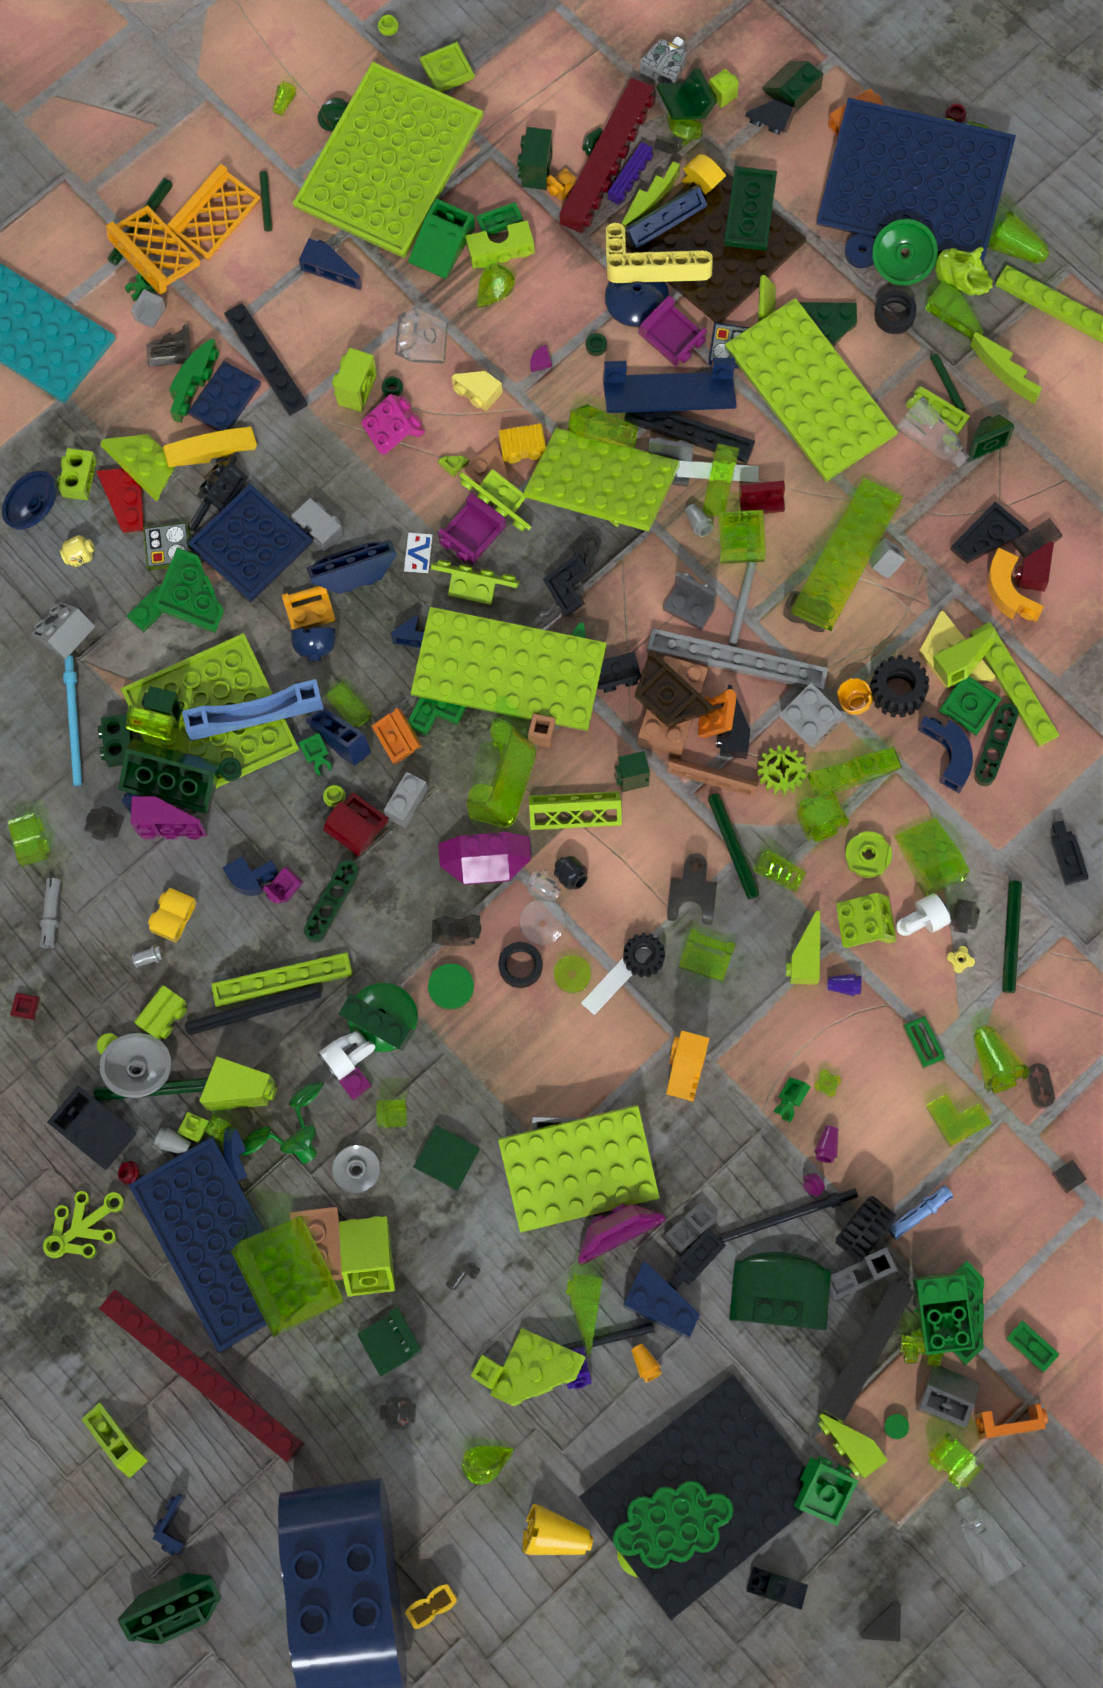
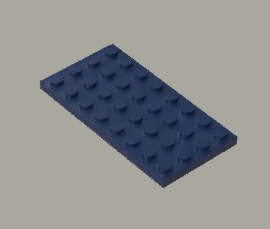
M213 1137L129 1184L134 1197L218 1353L227 1350L305 1304Z

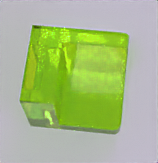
M376 1100V1124L378 1128L406 1127V1101Z

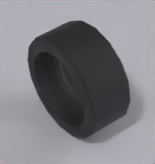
M900 290L888 291L877 301L874 312L875 322L884 332L901 334L913 325L917 312L916 303L913 297L906 292ZM898 303L908 310V316L902 321H892L884 316L883 308L887 304Z
M515 942L504 948L499 956L498 966L500 975L507 984L516 988H525L537 982L542 973L543 963L541 954L536 947L526 942ZM516 952H525L534 960V970L525 978H516L507 970V961Z

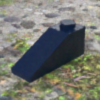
M308 238L299 258L302 271L361 290L360 276L328 244L319 239L313 240Z
M324 708L315 711L305 719L306 723L316 733H319L321 738L340 757L352 765L356 766L371 753L364 733Z

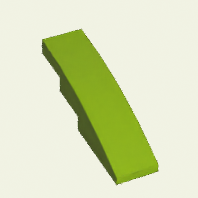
M672 161L665 177L662 178L656 175L648 192L639 189L622 222L625 228L660 206L680 176V164Z
M975 332L970 346L982 362L1014 392L1035 404L1040 396L1042 387L1025 378L1028 370L1011 361L1013 356L1011 351Z

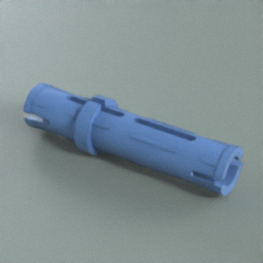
M943 1185L934 1194L924 1197L919 1205L888 1228L889 1233L897 1240L924 1218L938 1212L937 1209L954 1197L953 1194Z

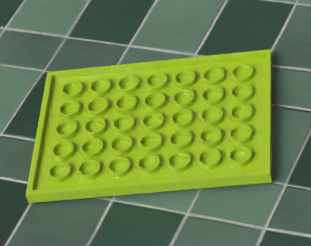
M372 62L293 201V207L405 259L421 230L428 211L435 199L439 198L484 117V112Z

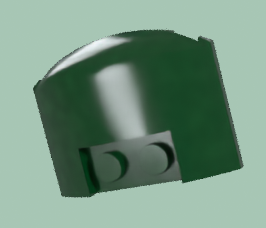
M763 1252L748 1256L741 1261L739 1259L735 1261L729 1320L827 1331L831 1271L828 1268L825 1269L815 1260L787 1252Z

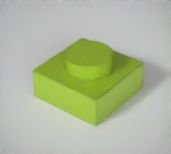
M481 1355L470 1377L487 1388L493 1389L504 1367L489 1357Z

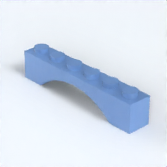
M314 679L294 684L276 694L254 701L222 706H201L184 710L182 713L186 732L192 741L322 710L324 707L317 680Z

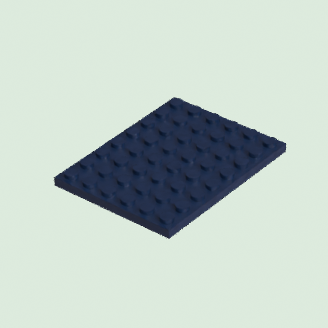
M848 98L816 225L854 234H865L876 238L885 226L896 220H916L928 227L933 233L937 242L938 253L951 248L959 251L973 252L978 247H983L984 250L981 252L980 257L983 263L1016 135Z

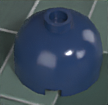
M303 628L290 630L291 642L295 652L300 656L307 657L308 661H321V656L328 655L335 646V628L304 629V631Z

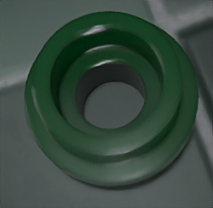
M387 377L382 383V392L387 397L390 394L399 396L403 392V383L397 377ZM391 386L396 387L394 390H389Z

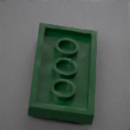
M735 166L724 246L767 251L777 171Z

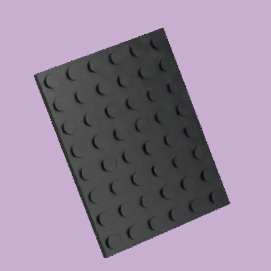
M732 1374L578 1498L612 1543L613 1534L617 1527L628 1522L627 1509L632 1500L642 1496L652 1498L655 1491L661 1487H670L676 1490L685 1481H695L704 1487L707 1495L720 1493L730 1499L733 1505V1515L727 1524L718 1527L720 1538L713 1550L706 1553L695 1551L693 1556L686 1562L679 1563L670 1559L667 1565L657 1569L647 1567L640 1559L639 1554L634 1556L622 1555L671 1621L804 1513V1511L796 1508L794 1505L804 1486V1482L800 1479L806 1467L734 1374Z

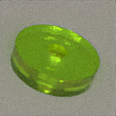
M569 955L560 959L554 968L556 985L566 993L574 994L583 991L591 980V969L587 961L576 955ZM570 971H575L577 975L576 977L571 978L568 976V973Z

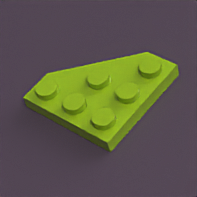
M521 1328L503 1366L504 1370L490 1396L513 1407L519 1405L528 1398L540 1396L553 1390L558 1385L576 1380L586 1357Z

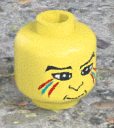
M77 535L63 542L60 554L66 565L70 564L76 568L93 559L92 552L95 551V547L90 539L87 540L84 536Z

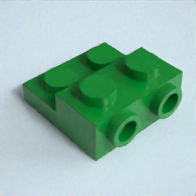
M820 1455L818 1460L811 1457L800 1479L804 1482V1486L794 1506L838 1526L859 1480L850 1475L852 1472L850 1469L838 1464L837 1468L832 1467V1461Z

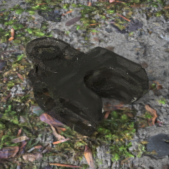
M691 854L686 858L683 878L671 877L667 920L669 921L677 919L679 908L682 904L692 901L697 903L702 909V922L705 925H712L717 882L706 881L707 861L701 854ZM693 864H698L697 871H693Z

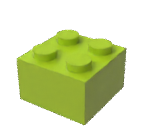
M349 348L347 354H343L341 358V368L339 373H335L332 386H334V396H336L338 405L362 413L377 378L374 355Z

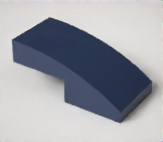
M227 1127L224 1130L223 1142L225 1160L235 1179L240 1181L247 1177V1174L238 1155L245 1152L246 1149L237 1129Z

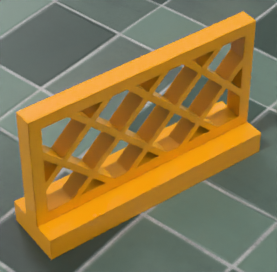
M220 164L167 226L181 241L209 261L261 201V197L232 176L227 168ZM229 180L235 185L236 191L224 192L223 186ZM248 195L254 200L250 204L240 205L239 196ZM237 196L238 205L225 206L224 197ZM222 197L223 206L210 207L212 198ZM239 210V217L236 220H227L226 211ZM224 211V221H212L211 212ZM209 212L210 222L197 223V215L199 213ZM225 225L226 232L223 235H214L213 226ZM198 227H210L211 236L199 237ZM186 228L196 229V237L187 238L182 233ZM200 241H212L213 247L208 253L200 248Z
M148 205L117 224L112 221L106 225L107 239L159 295L167 291L169 284L201 265V261ZM146 214L152 219L151 223L139 222L140 218ZM126 226L135 227L134 234L125 233L122 229ZM138 228L150 229L149 235L137 234ZM153 229L163 230L165 236H152ZM136 240L148 241L147 248L138 247ZM151 241L163 243V249L150 248ZM166 244H176L178 251L166 250ZM149 254L161 255V262L151 261ZM164 257H177L176 263L164 262ZM180 257L189 258L192 261L188 265L179 264ZM163 268L175 269V272L166 277L162 270Z

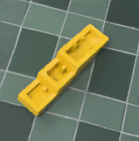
M243 427L183 439L164 445L163 451L168 467L210 463L212 458L229 457L234 452L255 450L257 443L252 427Z

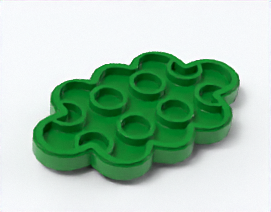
M685 1481L676 1490L670 1487H661L655 1491L652 1498L642 1496L632 1500L627 1509L628 1522L619 1525L614 1531L613 1545L622 1555L634 1556L639 1554L642 1562L647 1567L653 1569L667 1565L670 1559L679 1563L686 1562L693 1556L695 1551L706 1553L717 1546L720 1538L718 1527L730 1521L733 1515V1505L730 1499L723 1494L707 1495L704 1487L695 1481Z

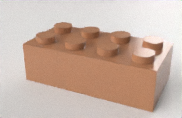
M665 655L663 661L702 695L708 675V668ZM647 709L638 736V746L681 759L694 719L667 728Z

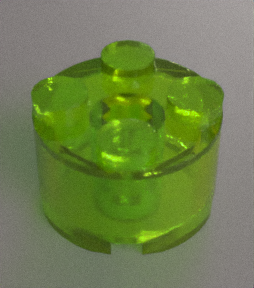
M832 790L822 793L820 797L815 799H804L799 803L800 808L796 812V818L808 841L813 838L814 842L829 839L838 834L837 829L842 826L844 829L849 824V819L837 795Z
M946 1432L927 1454L930 1457L928 1463L939 1472L944 1469L949 1474L947 1479L958 1489L962 1486L967 1488L985 1465L982 1462L979 1465L974 1463L977 1458L956 1439L950 1442L948 1440L950 1434Z

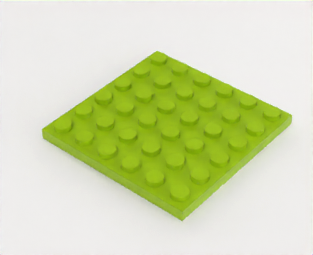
M244 633L120 688L129 709L131 706L144 709L142 698L145 692L148 693L150 686L176 692L179 697L178 701H181L183 705V711L201 706L239 704L273 695ZM183 713L177 728L172 727L171 732L136 723L146 743L216 762H221L229 757L237 759L242 766L240 777L299 751L285 718L192 741L186 732ZM219 773L216 788L230 781L224 780Z

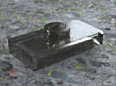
M1049 518L1015 539L1012 544L1021 556L1026 558L1048 542L1055 543L1060 540L1063 535Z

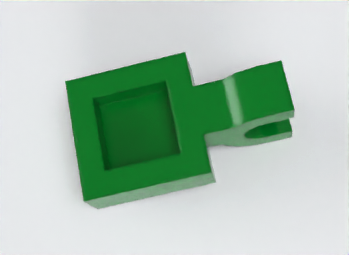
M789 1077L778 1096L782 1101L773 1112L782 1116L781 1119L791 1123L794 1117V1105L800 1107L811 1086L806 1082Z

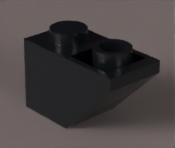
M772 100L746 112L745 117L750 118L749 123L759 127L765 124L769 126L768 131L780 135L781 132L787 133L797 108L778 100Z
M753 1567L746 1592L802 1610L808 1584Z

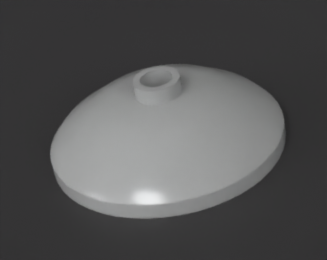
M143 1033L127 1034L115 1039L106 1047L100 1059V1074L105 1085L112 1092L129 1098L144 1097L154 1093L164 1085L171 1072V1056L167 1047L159 1039ZM136 1071L141 1072V1073L138 1074V1075H134V1074H133V1073L136 1072Z

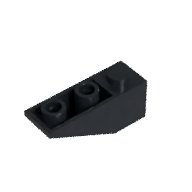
M728 685V689L733 690L732 685ZM737 697L732 730L724 732L722 735L718 734L716 748H720V756L747 759L751 730Z

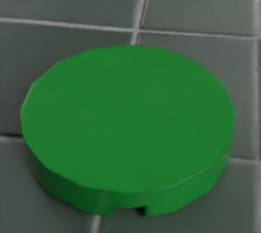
M448 963L439 966L432 972L428 980V992L431 1000L438 1007L444 1010L460 1009L470 1002L474 994V981L466 968L458 964Z

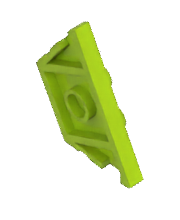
M149 434L101 440V447L155 501H158L162 490L166 487L170 476L173 475L176 466L168 467L163 448Z

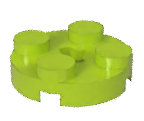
M865 831L859 833V835L849 841L845 850V860L848 869L863 878L881 876L889 867L892 859L890 845H888L882 835L876 832ZM867 849H869L871 854L875 855V858L866 860L862 853H866Z

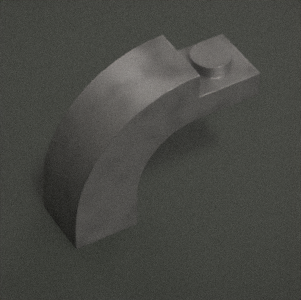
M888 1247L864 1257V1260L831 1275L830 1292L834 1301L860 1291L896 1273L898 1269Z

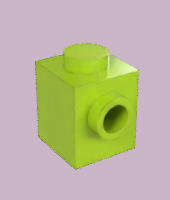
M726 68L709 79V86L717 100L716 104L720 108H723L737 98L739 81Z

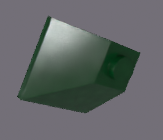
M1001 415L988 416L982 419L966 458L967 461L971 462L1008 446L1015 427L1014 424Z

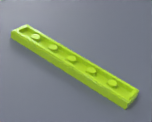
M348 952L211 983L215 1006L220 1007L350 977L353 974Z

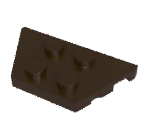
M649 651L640 682L635 692V698L667 728L715 711V707L655 652Z

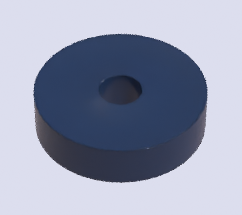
M865 234L852 236L847 241L845 247V258L848 263L856 268L872 266L874 264L872 252L875 238Z

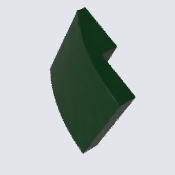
M435 1125L413 1168L458 1191L480 1148Z

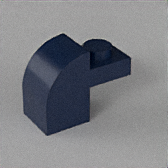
M243 856L222 867L235 890L247 896L262 894L263 892L259 885L270 883L279 874L272 860L251 871Z

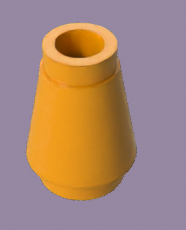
M644 1344L637 1345L631 1350L639 1377L643 1378L645 1382H650L662 1374L660 1370L661 1365Z

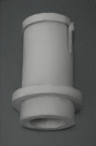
M152 945L150 949L133 953L132 959L135 967L138 968L155 961L159 963L163 959V953L160 946L155 947Z

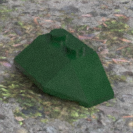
M184 1573L139 1594L120 1615L118 1622L128 1641L135 1642L136 1640L144 1643L163 1644L208 1623L217 1603L220 1602L222 1597L211 1575Z

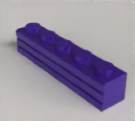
M643 142L640 143L608 191V200L619 205L621 201L626 199L627 192L632 190L633 183L638 181L640 173L646 169L648 161L652 160L654 155L652 147Z

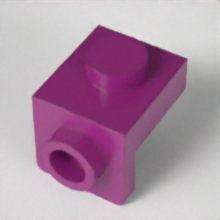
M284 867L272 883L265 885L262 889L267 893L266 896L270 901L280 904L288 902L304 882L289 867Z

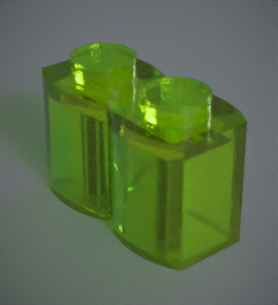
M35 813L7 820L18 863L22 867L48 859L47 852H51L47 838L43 839L42 831H45V826L41 817L38 818Z

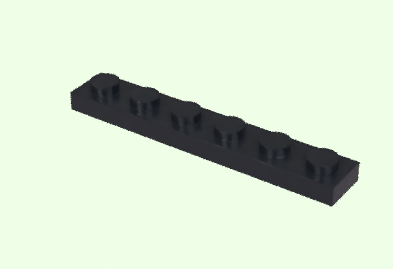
M241 303L224 313L225 318L287 414L291 416L307 407V401L244 304Z
M668 411L626 412L624 417L625 423L679 441H686L694 446L747 464L755 446L754 440Z

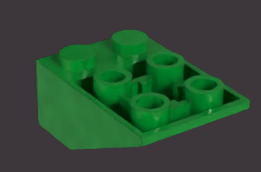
M436 198L425 217L408 263L447 279L466 246L465 236L472 234L475 230L474 215Z
M962 1272L913 1277L915 1302L926 1355L975 1349L966 1275Z

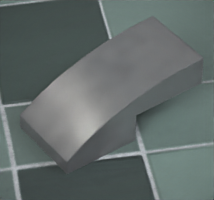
M701 1201L681 1221L665 1233L664 1237L681 1254L718 1219Z

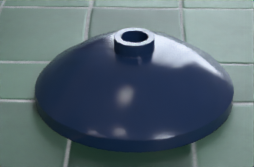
M609 281L605 290L606 308L610 315L619 323L630 327H640L647 317L669 296V290L665 282L613 283ZM635 288L641 289L640 291H634Z
M34 471L20 478L11 487L4 499L2 506L4 522L16 530L27 529L41 522L51 511L57 497V483L54 477L46 471Z

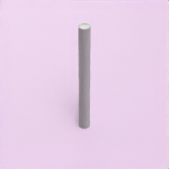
M748 562L728 643V645L736 647L738 644L756 568V563Z

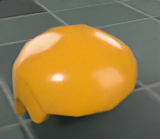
M849 678L837 690L841 708L850 715L862 714L870 708L873 701L872 691L868 683L860 678Z

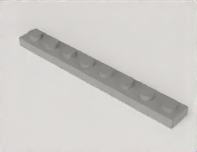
M653 628L647 652L652 650L658 655H666L680 660L803 688L812 683L821 692H823L828 672L826 667Z

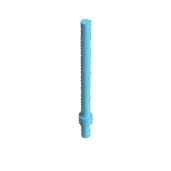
M69 655L64 659L65 673H63V681L66 684L73 785L81 786L82 772L75 689L77 673L74 672L73 656Z

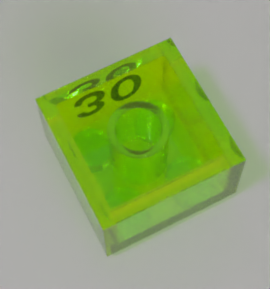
M763 510L718 512L717 529L720 564L764 562L766 545Z

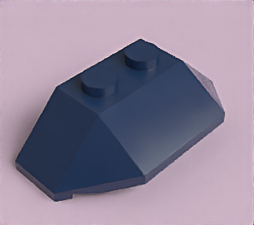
M391 540L369 542L326 556L306 569L311 583L340 594L350 592L364 585H371L381 580L397 554Z

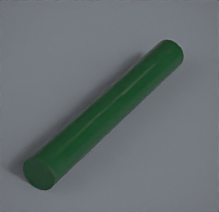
M262 171L259 173L263 226L264 231L270 232L272 231L268 173Z
M932 355L930 359L954 406L964 412L966 408L939 355Z

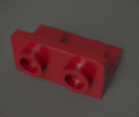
M784 480L740 485L739 503L741 514L760 515L784 512Z

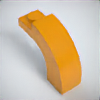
M998 548L987 575L988 592L993 603L1004 615L1012 620L1017 612L1024 619L1037 622L1044 606L1019 594L1011 581V573L1019 557Z

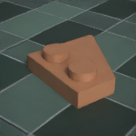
M496 442L465 468V472L478 485L482 483L492 469L510 482L498 443Z

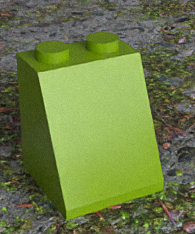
M216 1057L199 1101L210 1111L268 1106L269 1101H273L276 1096L277 1087H275L276 1083L269 1074Z
M373 1216L367 1219H349L339 1222L341 1272L347 1297L395 1291L391 1238L387 1216Z

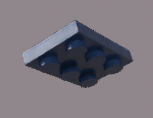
M224 361L188 413L194 419L216 431L231 429L261 386V382Z

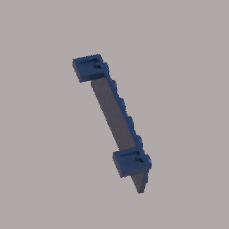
M713 358L710 372L626 375V361H605L602 382L606 412L736 409L737 403L733 384L735 358Z

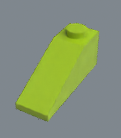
M821 911L815 912L791 956L790 963L786 962L785 975L790 977V984L818 985L820 980Z
M100 1402L81 1419L113 1464L129 1478L148 1462L138 1446Z

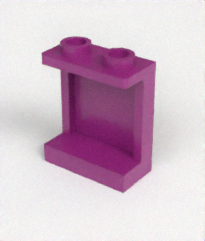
M669 295L640 325L638 334L677 367L681 362L686 363L692 356L691 351L695 347L699 349L707 340L705 335L708 330L706 328L700 330L674 307L675 300Z
M471 492L466 498L464 508L444 530L441 528L438 530L439 543L444 548H451L455 551L456 556L461 561H468L473 565L506 528V518Z

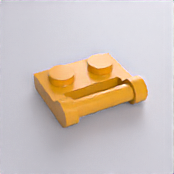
M316 586L289 595L288 593L281 594L292 630L309 629L336 621L327 590L323 587ZM318 595L322 596V600L292 608L291 603Z

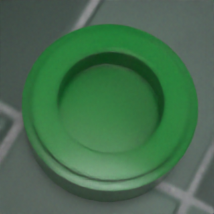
M893 1414L885 1420L884 1431L891 1439H902L909 1431V1423L904 1416Z

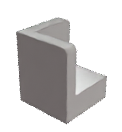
M144 289L132 307L131 312L135 321L154 328L166 307L163 298Z
M886 538L868 555L872 569L886 578H890L906 560L901 547Z

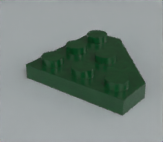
M799 302L833 347L847 332L857 325V303Z

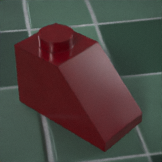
M1048 542L1024 558L1021 566H1017L1015 579H1019L1018 588L1045 592L1049 583L1054 542Z

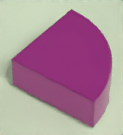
M546 345L538 348L533 353L530 361L531 373L552 367Z

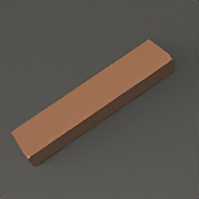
M671 757L668 762L667 772L670 774L755 797L759 783L756 780Z

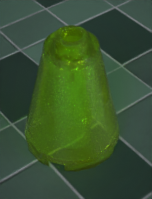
M1009 210L1005 215L1007 217L1005 222L1001 221L987 248L991 251L1030 263L1038 264L1040 261L1043 263L1050 253L1047 250L1049 245L1015 212Z
M984 1025L975 1030L973 1041L987 1093L992 1090L993 1094L1009 1090L1018 1085L1016 1080L1022 1077L1024 1081L1029 1076L1030 1070L994 1027Z

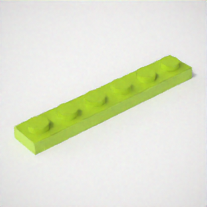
M1006 265L995 286L1103 343L1102 315Z
M989 622L971 631L969 635L970 637H973L977 635L978 632L982 630H987L993 626L991 622ZM995 631V643L983 658L996 676L995 678L1011 704L1018 709V716L1037 747H1040L1058 738L1059 733Z

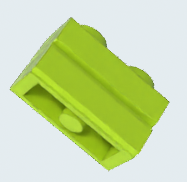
M162 985L134 1023L154 1038L159 1040L162 1038L166 1039L173 1030L171 1026L176 1019L181 1020L186 1014L187 1008L185 1007L188 1004L184 999Z

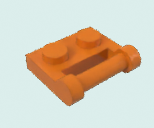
M728 689L715 697H705L713 706L724 703V707L700 717L698 721V736L708 738L732 730L736 704L735 691Z

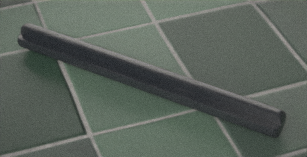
M318 985L309 986L186 1022L185 1029L188 1035H194L321 997V991Z

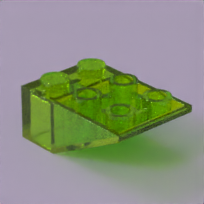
M936 817L894 835L924 897L967 878L970 870L962 854Z

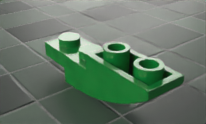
M214 339L208 340L196 349L184 362L169 388L171 397L174 400L170 410L173 421L182 423L184 416L188 415L190 410L189 402L191 397L195 396L197 386L204 387L206 381L210 380L213 362H216L219 357V349Z

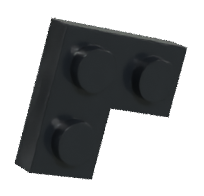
M578 553L543 578V581L565 616L571 615L585 604L575 585L592 573L581 554Z

